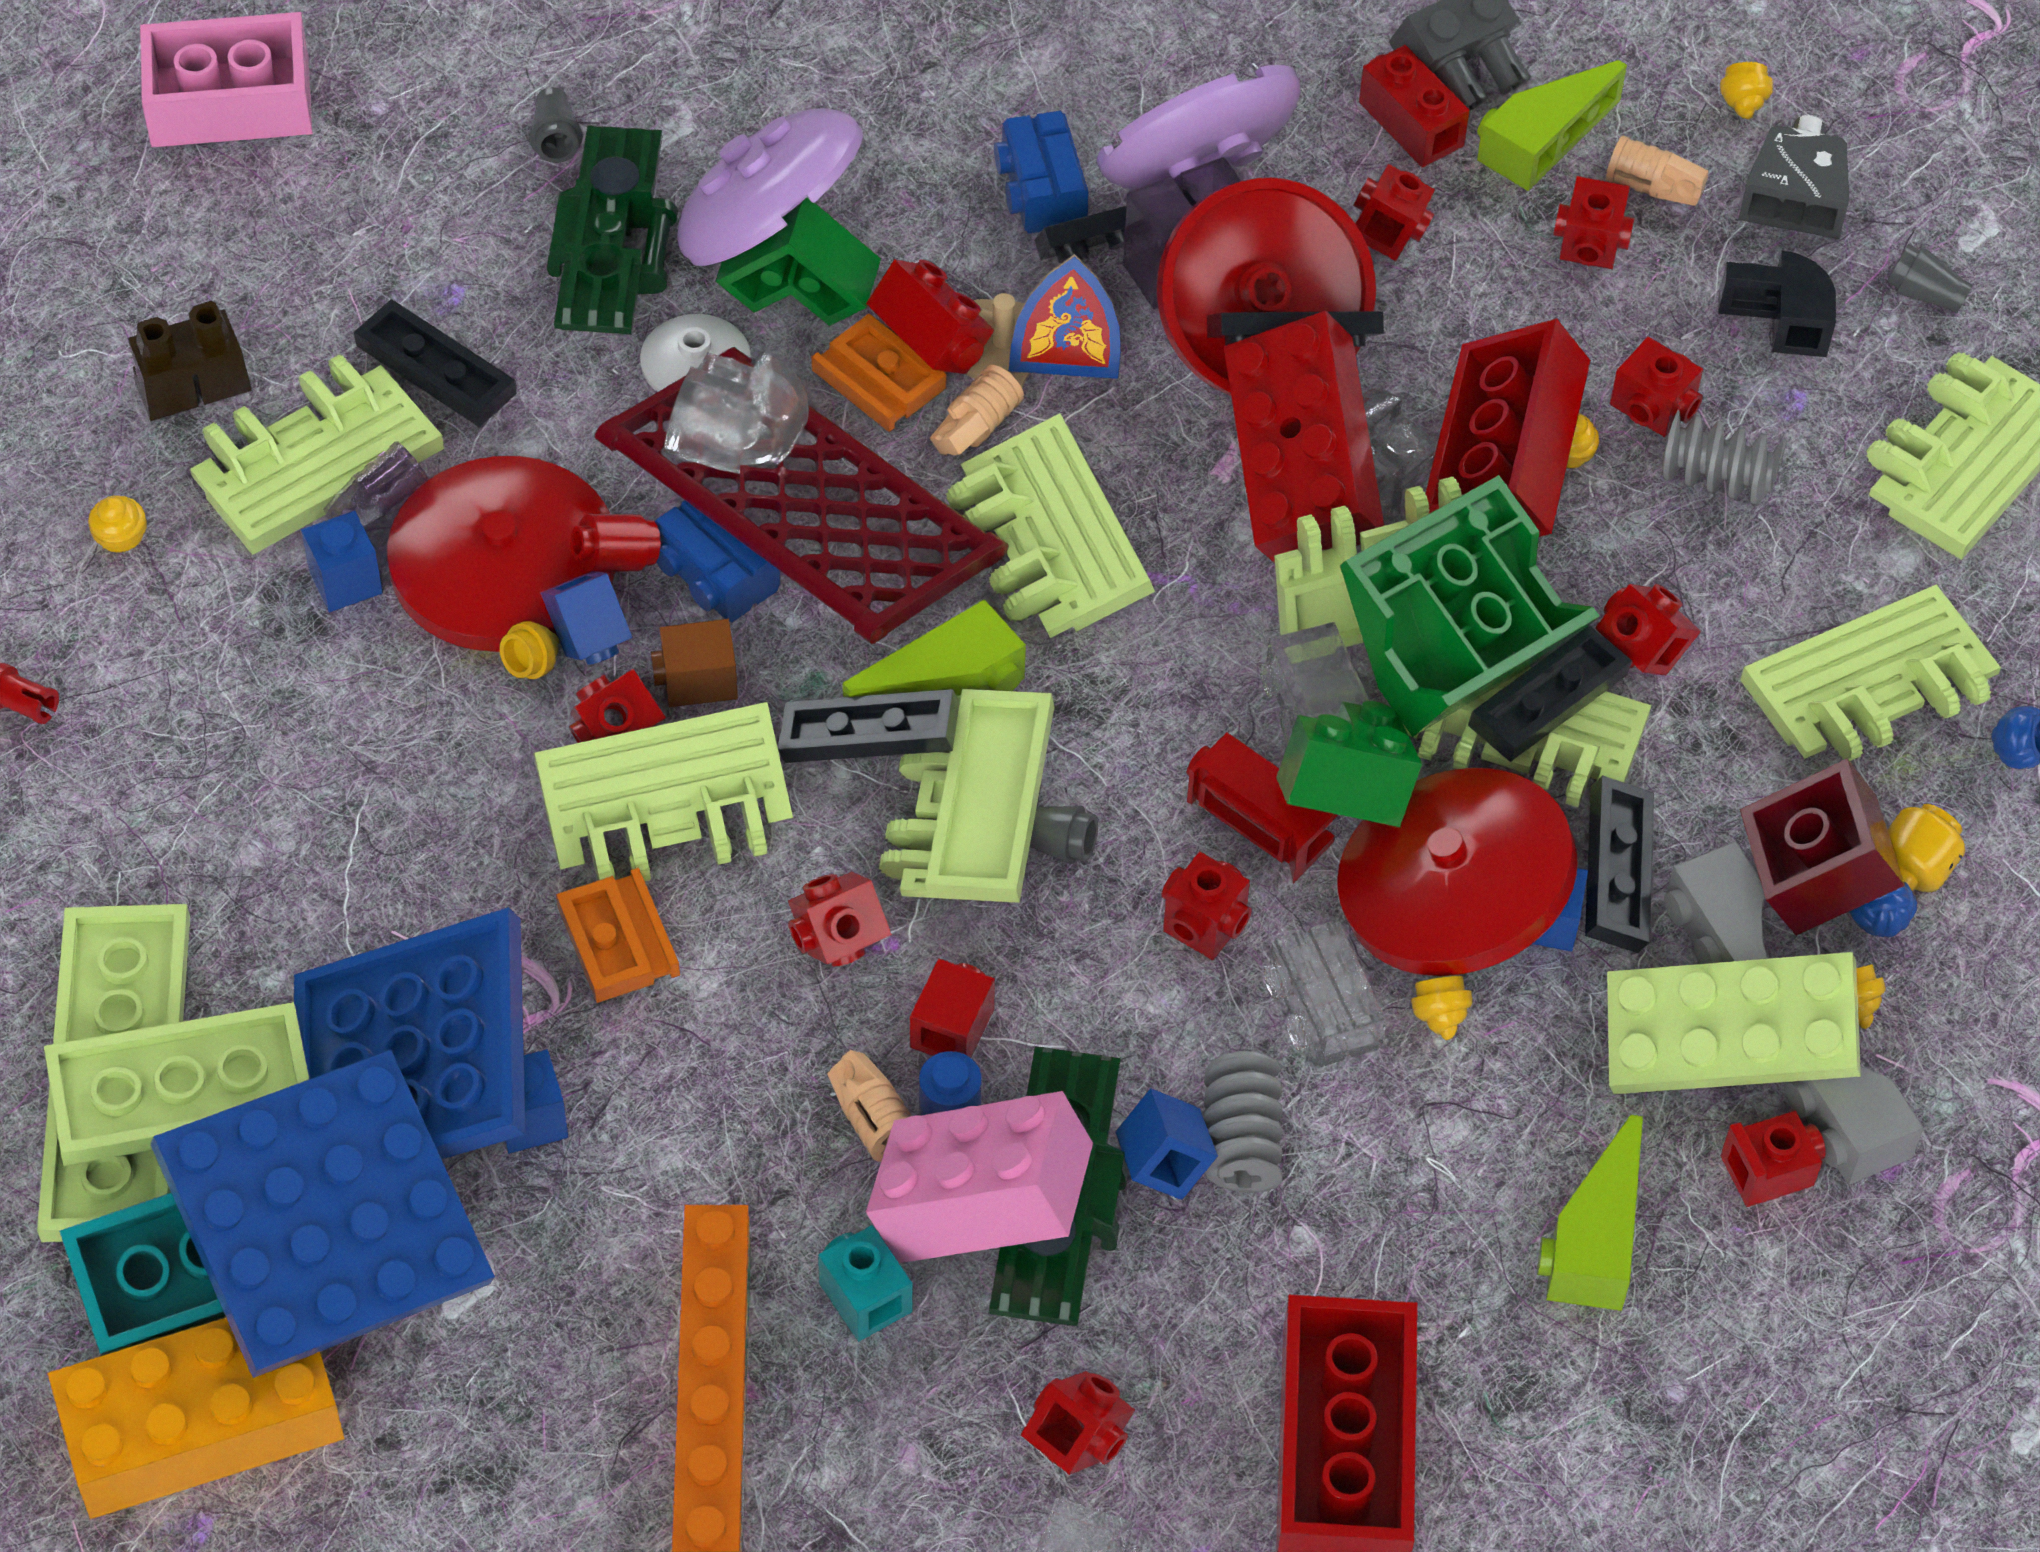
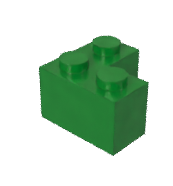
M806 197L799 205L782 217L787 223L784 228L751 249L722 261L715 282L753 313L792 295L828 326H831L867 308L866 303L870 298L881 258L816 203L813 204Z
M1342 701L1337 716L1321 714L1317 719L1297 715L1276 778L1289 805L1400 827L1422 762L1394 709L1377 701H1364L1362 705Z

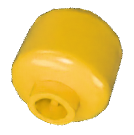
M1923 804L1921 808L1906 807L1902 809L1887 829L1903 881L1909 885L1912 891L1915 889L1921 892H1936L1947 880L1966 851L1964 840L1960 836L1963 831L1962 826L1952 815L1932 804Z

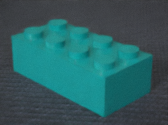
M172 1193L59 1230L101 1356L226 1317Z

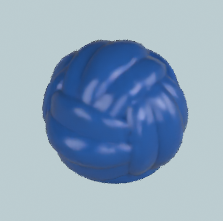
M2033 706L2012 708L1999 718L1997 726L1993 728L1991 738L1994 751L2008 767L2030 769L2040 764V709Z
M1904 882L1905 886L1849 911L1851 917L1859 928L1873 936L1893 937L1909 926L1917 911L1916 896L1909 885Z

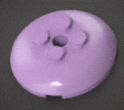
M1285 65L1261 66L1255 71L1258 78L1238 81L1235 73L1197 86L1160 104L1120 130L1118 134L1122 143L1115 149L1112 145H1109L1100 150L1097 156V164L1102 175L1109 182L1131 190L1156 191L1183 185L1185 190L1194 187L1200 188L1208 184L1215 178L1214 173L1231 165L1237 167L1254 161L1263 154L1261 146L1270 141L1285 126L1296 109L1301 93L1300 81L1293 68Z
M826 108L809 109L785 117H779L748 138L745 134L733 138L721 149L719 155L722 159L700 180L683 207L677 234L681 253L686 258H689L693 265H712L735 257L777 233L787 225L782 217L793 210L806 197L814 204L847 169L860 148L863 138L861 127L852 116L843 111Z

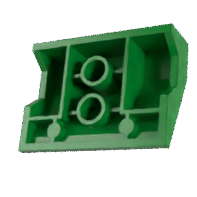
M1500 475L1352 556L1340 565L1378 689L1392 709L1396 711L1397 716L1412 737L1541 661L1600 617L1592 606L1562 602L1536 565L1539 530Z

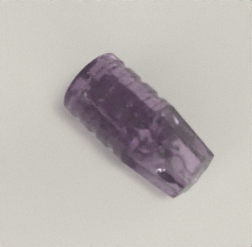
M395 441L389 446V449L381 452L374 461L366 464L363 470L355 473L323 510L329 519L356 511L363 527L382 516L387 515L394 506H398L403 502L406 496H410L416 491V488L425 484L428 481V477L411 453L402 444Z

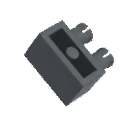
M1440 0L1408 15L1388 41L1393 50L1406 45L1470 110L1484 103L1488 96L1476 80L1466 61L1480 56L1502 95L1511 91L1510 87L1515 90L1531 78L1508 40L1511 30L1519 22V18L1508 0Z

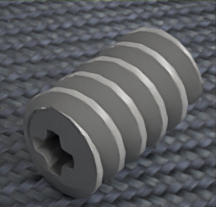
M1678 410L1673 420L1663 454V478L1671 481L1678 471L1684 468L1685 485L1693 487L1702 474H1705L1707 491L1713 494L1723 481L1726 480L1728 482V496L1734 500L1739 497L1747 486L1750 490V503L1758 506L1767 493H1772L1787 440L1783 439L1773 452H1768L1767 434L1761 433L1751 446H1747L1745 428L1739 427L1732 437L1726 440L1724 439L1723 422L1717 421L1711 430L1704 434L1702 433L1700 415H1695L1686 428H1683L1680 425V410Z
M1236 1051L1218 1057L1205 1069L1204 1084L1207 1089L1204 1096V1106L1206 1108L1204 1121L1218 1155L1206 1170L1205 1175L1217 1186L1231 1191L1243 1193L1265 1192L1275 1189L1282 1182V1171L1276 1166L1282 1160V1149L1276 1144L1282 1138V1127L1277 1122L1282 1116V1105L1277 1100L1282 1095V1083L1275 1078L1282 1070V1067L1277 1060L1268 1055L1253 1051Z

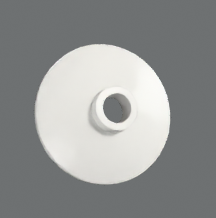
M706 314L682 315L663 322L647 336L640 353L641 370L648 384L658 392L715 359L719 354L731 347H736L751 358L750 348L742 332L724 319ZM728 376L714 385L732 386L736 380ZM691 398L684 403H695V400ZM704 398L702 399V403L714 401L717 399Z

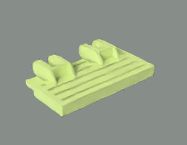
M1958 352L1946 363L1947 367L1945 369L1948 371V375L1946 373L1935 374L1927 384V390L1929 395L1932 396V400H1936L1937 403L1943 405L1942 411L1925 429L1915 424L1912 425L1910 421H1905L1904 418L1902 420L1899 418L1897 420L1894 419L1885 430L1887 432L1885 434L1888 438L1887 441L1890 442H1886L1885 439L1883 441L1880 439L1878 441L1875 440L1866 451L1868 453L1866 457H1868V462H1871L1872 466L1877 470H1881L1884 474L1871 488L1869 496L1889 507L1888 515L1962 560L2040 472V384L1992 355L1983 363L1976 358H1971L1970 355H1966L1964 352Z
M339 354L330 359L328 365L331 375L345 392L337 397L332 394L313 371L311 372L310 370L300 375L298 381L302 391L309 402L312 403L314 408L324 418L322 421L306 405L265 429L255 415L247 407L243 406L233 412L236 428L249 443V445L240 450L217 423L215 424L214 422L202 429L206 443L228 472L224 474L215 462L209 458L190 469L191 476L204 490L208 502L252 555L444 449L442 434L382 365L361 376L347 362L343 355Z
M1061 413L961 463L967 477L951 485L952 487L947 489L946 498L954 510H965L969 507L970 509L965 511L962 515L984 532L994 529L997 536L1008 543L1009 547L1006 553L1010 561L1006 562L1004 566L995 569L991 573V577H989V582L994 592L996 591L997 594L1001 593V595L1014 592L1015 589H1020L1019 592H1014L1013 595L1008 596L1007 600H1004L1003 610L1010 621H1022L1025 618L1028 619L1030 615L1038 614L1049 637L1052 638L1071 627H1074L1077 632L1155 592L1147 573ZM1061 602L1060 604H1058V605H1056V606H1054V607H1052V608H1050V609H1048V610H1046V611L1040 613L1041 611H1043V610H1045V609H1047V608H1049V607H1051V606H1053V605H1055V604Z
M1454 477L1439 480L1438 503L1439 508L1459 498L1462 494L1459 483H1457ZM1415 486L1406 489L1404 496L1406 501V520L1360 532L1361 551L1429 514V502L1423 488ZM1346 505L1331 509L1332 548L1322 551L1320 528L1311 514L1299 517L1297 520L1298 549L1274 555L1281 650L1289 662L1364 642L1340 569V565L1345 560L1357 554L1355 524L1353 523L1351 512H1349L1348 507L1346 508Z
M1936 584L1749 664L1743 668L1740 681L1787 745L1794 744L1804 759L1826 750L1827 742L1820 734L1822 732L1834 749L1839 752V756L1841 755L1843 760L1847 758L1849 761L1861 757L1863 747L1860 736L1853 729V725L1849 721L1850 719L1855 721L1864 735L1873 743V746H1877V748L1884 747L1894 740L1890 721L1924 706L1925 700L1917 690L1921 691L1930 705L1940 714V717L1943 716L1944 719L1959 714L1961 705L1958 693L1955 692V688L1951 687V683L1946 677L1949 676L1962 694L1966 695L1970 703L1979 705L1991 698L1987 679L1998 675L2001 667Z
M1529 667L1427 728L1422 737L1418 752L1420 758L1431 761L1433 755L1438 751L1441 735L1444 731L1462 737L1461 741L1457 743L1453 754V768L1455 769L1468 768L1479 742L1485 744L1481 759L1529 774L1533 761H1539L1533 782L1545 791L1550 787L1554 767L1574 772V776L1570 778L1565 795L1567 798L1565 804L1578 808L1590 778L1598 780L1603 775L1625 783L1652 705L1605 691L1528 750L1509 762L1472 730L1468 723L1474 709L1531 668Z
M962 689L961 696L956 695L959 701V710L953 751L904 754L900 759L899 772H901V776L911 781H921L915 813L917 818L925 819L908 818V820H904L901 818L894 821L890 820V823L887 824L885 839H888L887 842H890L892 846L895 845L898 848L904 849L902 851L897 849L884 851V854H881L879 870H882L881 873H884L886 877L902 879L900 886L901 896L1020 903L1054 713L1052 693Z
M767 702L533 753L560 870L585 864L580 838L588 836L597 880L611 876L615 879L613 864L609 860L603 834L605 832L624 828L630 853L631 870L639 868L644 881L651 880V874L640 827L641 824L646 823L651 848H660L702 838L696 812L704 811L715 860L720 865L731 862L732 853L730 839L726 834L721 812L722 806L740 803L746 827L747 845L754 857L768 853L757 799L762 798L767 824L793 818Z

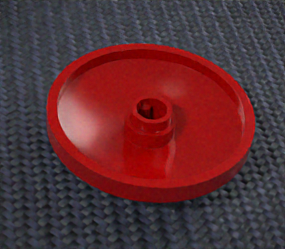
M1271 177L1255 178L1236 182L1210 193L1189 209L1178 222L1165 245L1160 260L1157 277V303L1166 336L1181 361L1203 382L1231 396L1223 347L1225 346V338H1207V315L1221 312L1374 311L1376 303V276L1371 254L1362 233L1346 211L1334 200L1315 188L1297 181ZM1354 347L1355 355L1358 353L1361 347Z
M493 456L458 464L438 473L416 489L405 501L393 521L387 543V559L395 595L406 613L424 630L441 640L467 649L500 652L502 638L507 635L512 626L524 621H532L543 625L556 634L541 592L588 573L583 570L579 561L575 560L572 556L570 547L572 530L575 526H579L580 520L586 514H610L598 493L587 482L569 470L547 461L522 456ZM603 572L608 574L612 584L616 572Z
M1463 768L1444 771L1416 781L1400 827L1367 820L1360 822L1349 838L1340 860L1337 876L1339 901L1357 940L1367 951L1382 962L1394 968L1420 975L1450 976L1471 973L1494 966L1517 955L1534 943L1552 926L1567 904L1574 887L1578 866L1577 849L1564 812L1554 798L1536 783L1514 773L1490 768Z

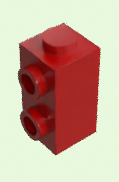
M1406 45L1387 54L1378 55L1363 66L1359 103L1422 168L1464 147L1470 110Z
M894 259L866 304L932 370L967 374L970 368L982 357L984 346L995 331L979 315L981 312L980 306L968 296L955 292L945 282L948 278L946 273L935 264L923 259L919 260L918 263Z

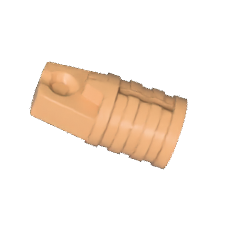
M1624 135L1620 137L1615 146L1606 173V181L1630 186L1635 191L1647 193L1654 198L1696 206L1699 202L1708 179V170L1673 152L1660 150L1659 147L1649 146L1638 140H1631L1630 137Z
M997 365L986 366L980 373V376L976 377L970 386L947 408L949 415L931 435L930 440L941 455H960L969 446L978 447L994 432L995 428L1004 421V418L1024 400V392L1019 382L1002 367Z
M849 1050L831 1068L827 1075L847 1119L851 1121L852 1127L859 1134V1138L867 1147L871 1157L875 1161L881 1162L894 1120L908 1118L912 1115L898 1093H896L891 1082L864 1053Z

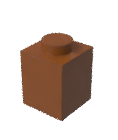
M729 619L659 627L661 650L650 651L654 686L666 685L669 708L738 699L736 662Z

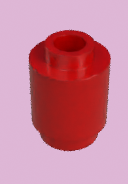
M586 514L580 520L579 526H575L571 533L570 547L572 556L575 560L579 561L581 567L586 572H638L643 570L645 566L654 565L660 554L661 540L658 526L653 520H645L640 514Z

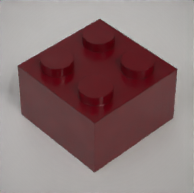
M1847 758L1739 809L1765 899L1796 936L1905 886L1877 796Z

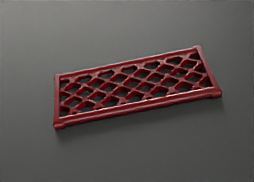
M731 347L693 372L621 414L615 415L603 422L595 433V439L609 450L621 452L854 625V632L870 644H875L887 636L889 632L964 582L1000 561L1005 556L1009 547L1008 543L993 532L985 533L752 365V359L736 347ZM728 376L736 380L732 386L714 385ZM691 398L695 400V408L693 409L675 408ZM702 399L730 400L735 405V411L706 410L702 406ZM763 399L776 409V413L774 415L748 414L742 410L741 402ZM652 421L656 423L655 432L633 434V432ZM663 422L692 423L696 427V434H669L663 430ZM703 425L731 426L736 431V438L708 437L703 433ZM749 427L772 430L775 433V441L748 440L743 437L742 429ZM803 428L817 438V441L814 445L790 444L782 439V432L796 431ZM668 447L691 449L696 452L697 461L682 462L675 465L662 455V450ZM719 451L733 453L737 457V464L720 465L707 463L704 460L703 452ZM743 455L772 456L776 459L777 468L749 467L744 463ZM783 458L811 459L816 463V471L789 470L785 468ZM844 458L857 467L858 472L855 475L828 473L823 468V461H834ZM705 478L732 479L737 482L738 491L716 495L702 485ZM760 481L774 483L778 487V495L750 494L745 490V482ZM785 485L813 486L818 491V498L790 497L785 493ZM825 488L852 489L857 493L858 501L829 500L825 496ZM886 488L900 498L899 504L882 505L869 503L865 499L864 491ZM747 508L775 510L779 514V522L765 523L757 526L744 516V510ZM786 512L814 513L819 517L820 525L803 526L790 524L786 519ZM826 515L854 516L859 520L860 528L854 530L830 527L827 524ZM866 518L893 519L899 524V532L872 531L867 527ZM927 518L942 529L941 534L938 536L912 534L907 530L906 521H919ZM788 539L817 541L821 545V553L806 554L799 557L785 546ZM843 542L857 544L861 548V557L832 555L828 550V543ZM868 546L897 547L901 551L902 559H875L869 555ZM967 548L972 551L954 564L949 560L950 551H963ZM908 549L936 550L941 554L942 563L915 562L910 559ZM830 570L857 571L863 576V585H850L841 588L827 577ZM870 574H897L903 578L904 588L874 586L871 583ZM911 576L933 577L916 589L911 585ZM873 601L895 602L878 614L870 609L871 602Z

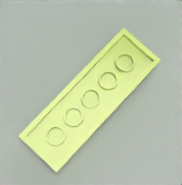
M187 904L65 908L53 1044L183 1022L190 914ZM49 1085L37 1232L41 1242H63L59 1230L171 1193L153 1150L63 1166Z

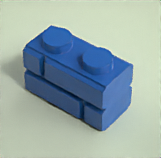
M1059 110L1040 113L1035 118H1032L1030 115L1007 118L1002 123V142L994 143V157L999 175L1007 173L1009 175L1010 182L1005 183L1008 209L1010 214L1020 213L1024 231H1027L1028 234L1041 232L1044 227L1088 216L1089 191L1065 113L1063 114Z
M682 501L679 508L675 506L655 520L661 540L657 565L669 577L678 574L689 585V591L693 599L704 611L709 612L715 609L724 619H729L732 623L750 611L753 604L756 603L758 605L776 593L779 586H781L780 571L687 501Z

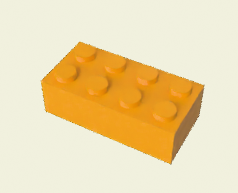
M227 1318L47 1373L77 1486L90 1520L345 1439L320 1352L253 1378Z

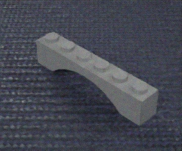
M1736 841L1673 866L1667 892L1664 896L1665 907L1673 923L1677 926H1683L1694 943V951L1699 964L1768 959L1763 943L1762 930L1764 892L1758 874ZM1860 1065L1861 1077L1783 1082L1792 1110H1796L1800 1118L1805 1117L1809 1124H1814L1819 1129L1826 1148L1824 1160L1829 1166L1838 1168L1848 1185L1913 1158L1924 1128L1891 1078Z

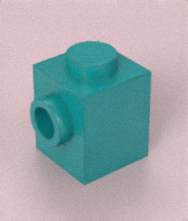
M873 1225L856 1234L847 1232L839 1235L825 1247L823 1252L818 1254L819 1285L858 1342L913 1312L912 1281Z

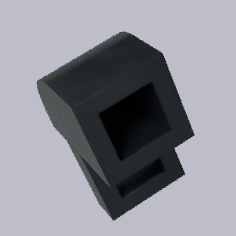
M1782 250L1778 266L1726 262L1718 297V314L1772 319V352L1827 357L1836 324V291L1830 276L1820 265L1803 255Z

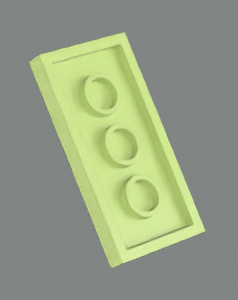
M1853 952L1607 971L1609 1087L1613 1094L1861 1077L1857 971Z
M294 1002L44 1046L63 1166L152 1150L150 1144L153 1137L158 1134L309 1080Z

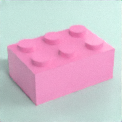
M301 12L140 25L142 106L151 148L312 134L309 57Z
M1063 1091L894 1120L866 1214L899 1263L1069 1237L1093 1142Z

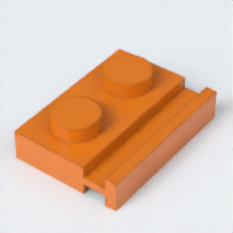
M870 313L829 343V349L824 353L819 354L817 352L811 356L812 371L888 432L895 428V422L903 416L905 418L910 417L946 389L947 374L943 371L932 370L899 336Z
M639 868L630 870L631 875L617 880L611 876L556 894L558 910L596 1003L653 985L654 979L669 974L671 978L680 976L679 961Z

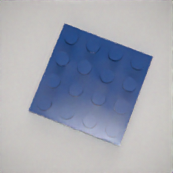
M509 907L294 974V1004L309 1079L391 1050L441 1160L525 1135L521 918Z
M391 1050L158 1134L153 1137L150 1144L253 1378L490 1285L495 1278Z

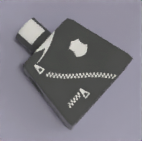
M1812 115L1798 117L1794 121L1793 128L1779 125L1770 128L1748 176L1738 220L1839 239L1849 203L1847 142L1841 137L1824 134V122Z

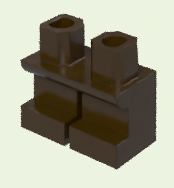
M208 301L193 306L192 310L188 313L189 320L168 325L167 320L159 317L138 322L137 335L128 337L129 347L135 364L132 367L134 380L150 421L199 407L193 379L204 405L252 391L242 350L225 309L219 310L215 302Z

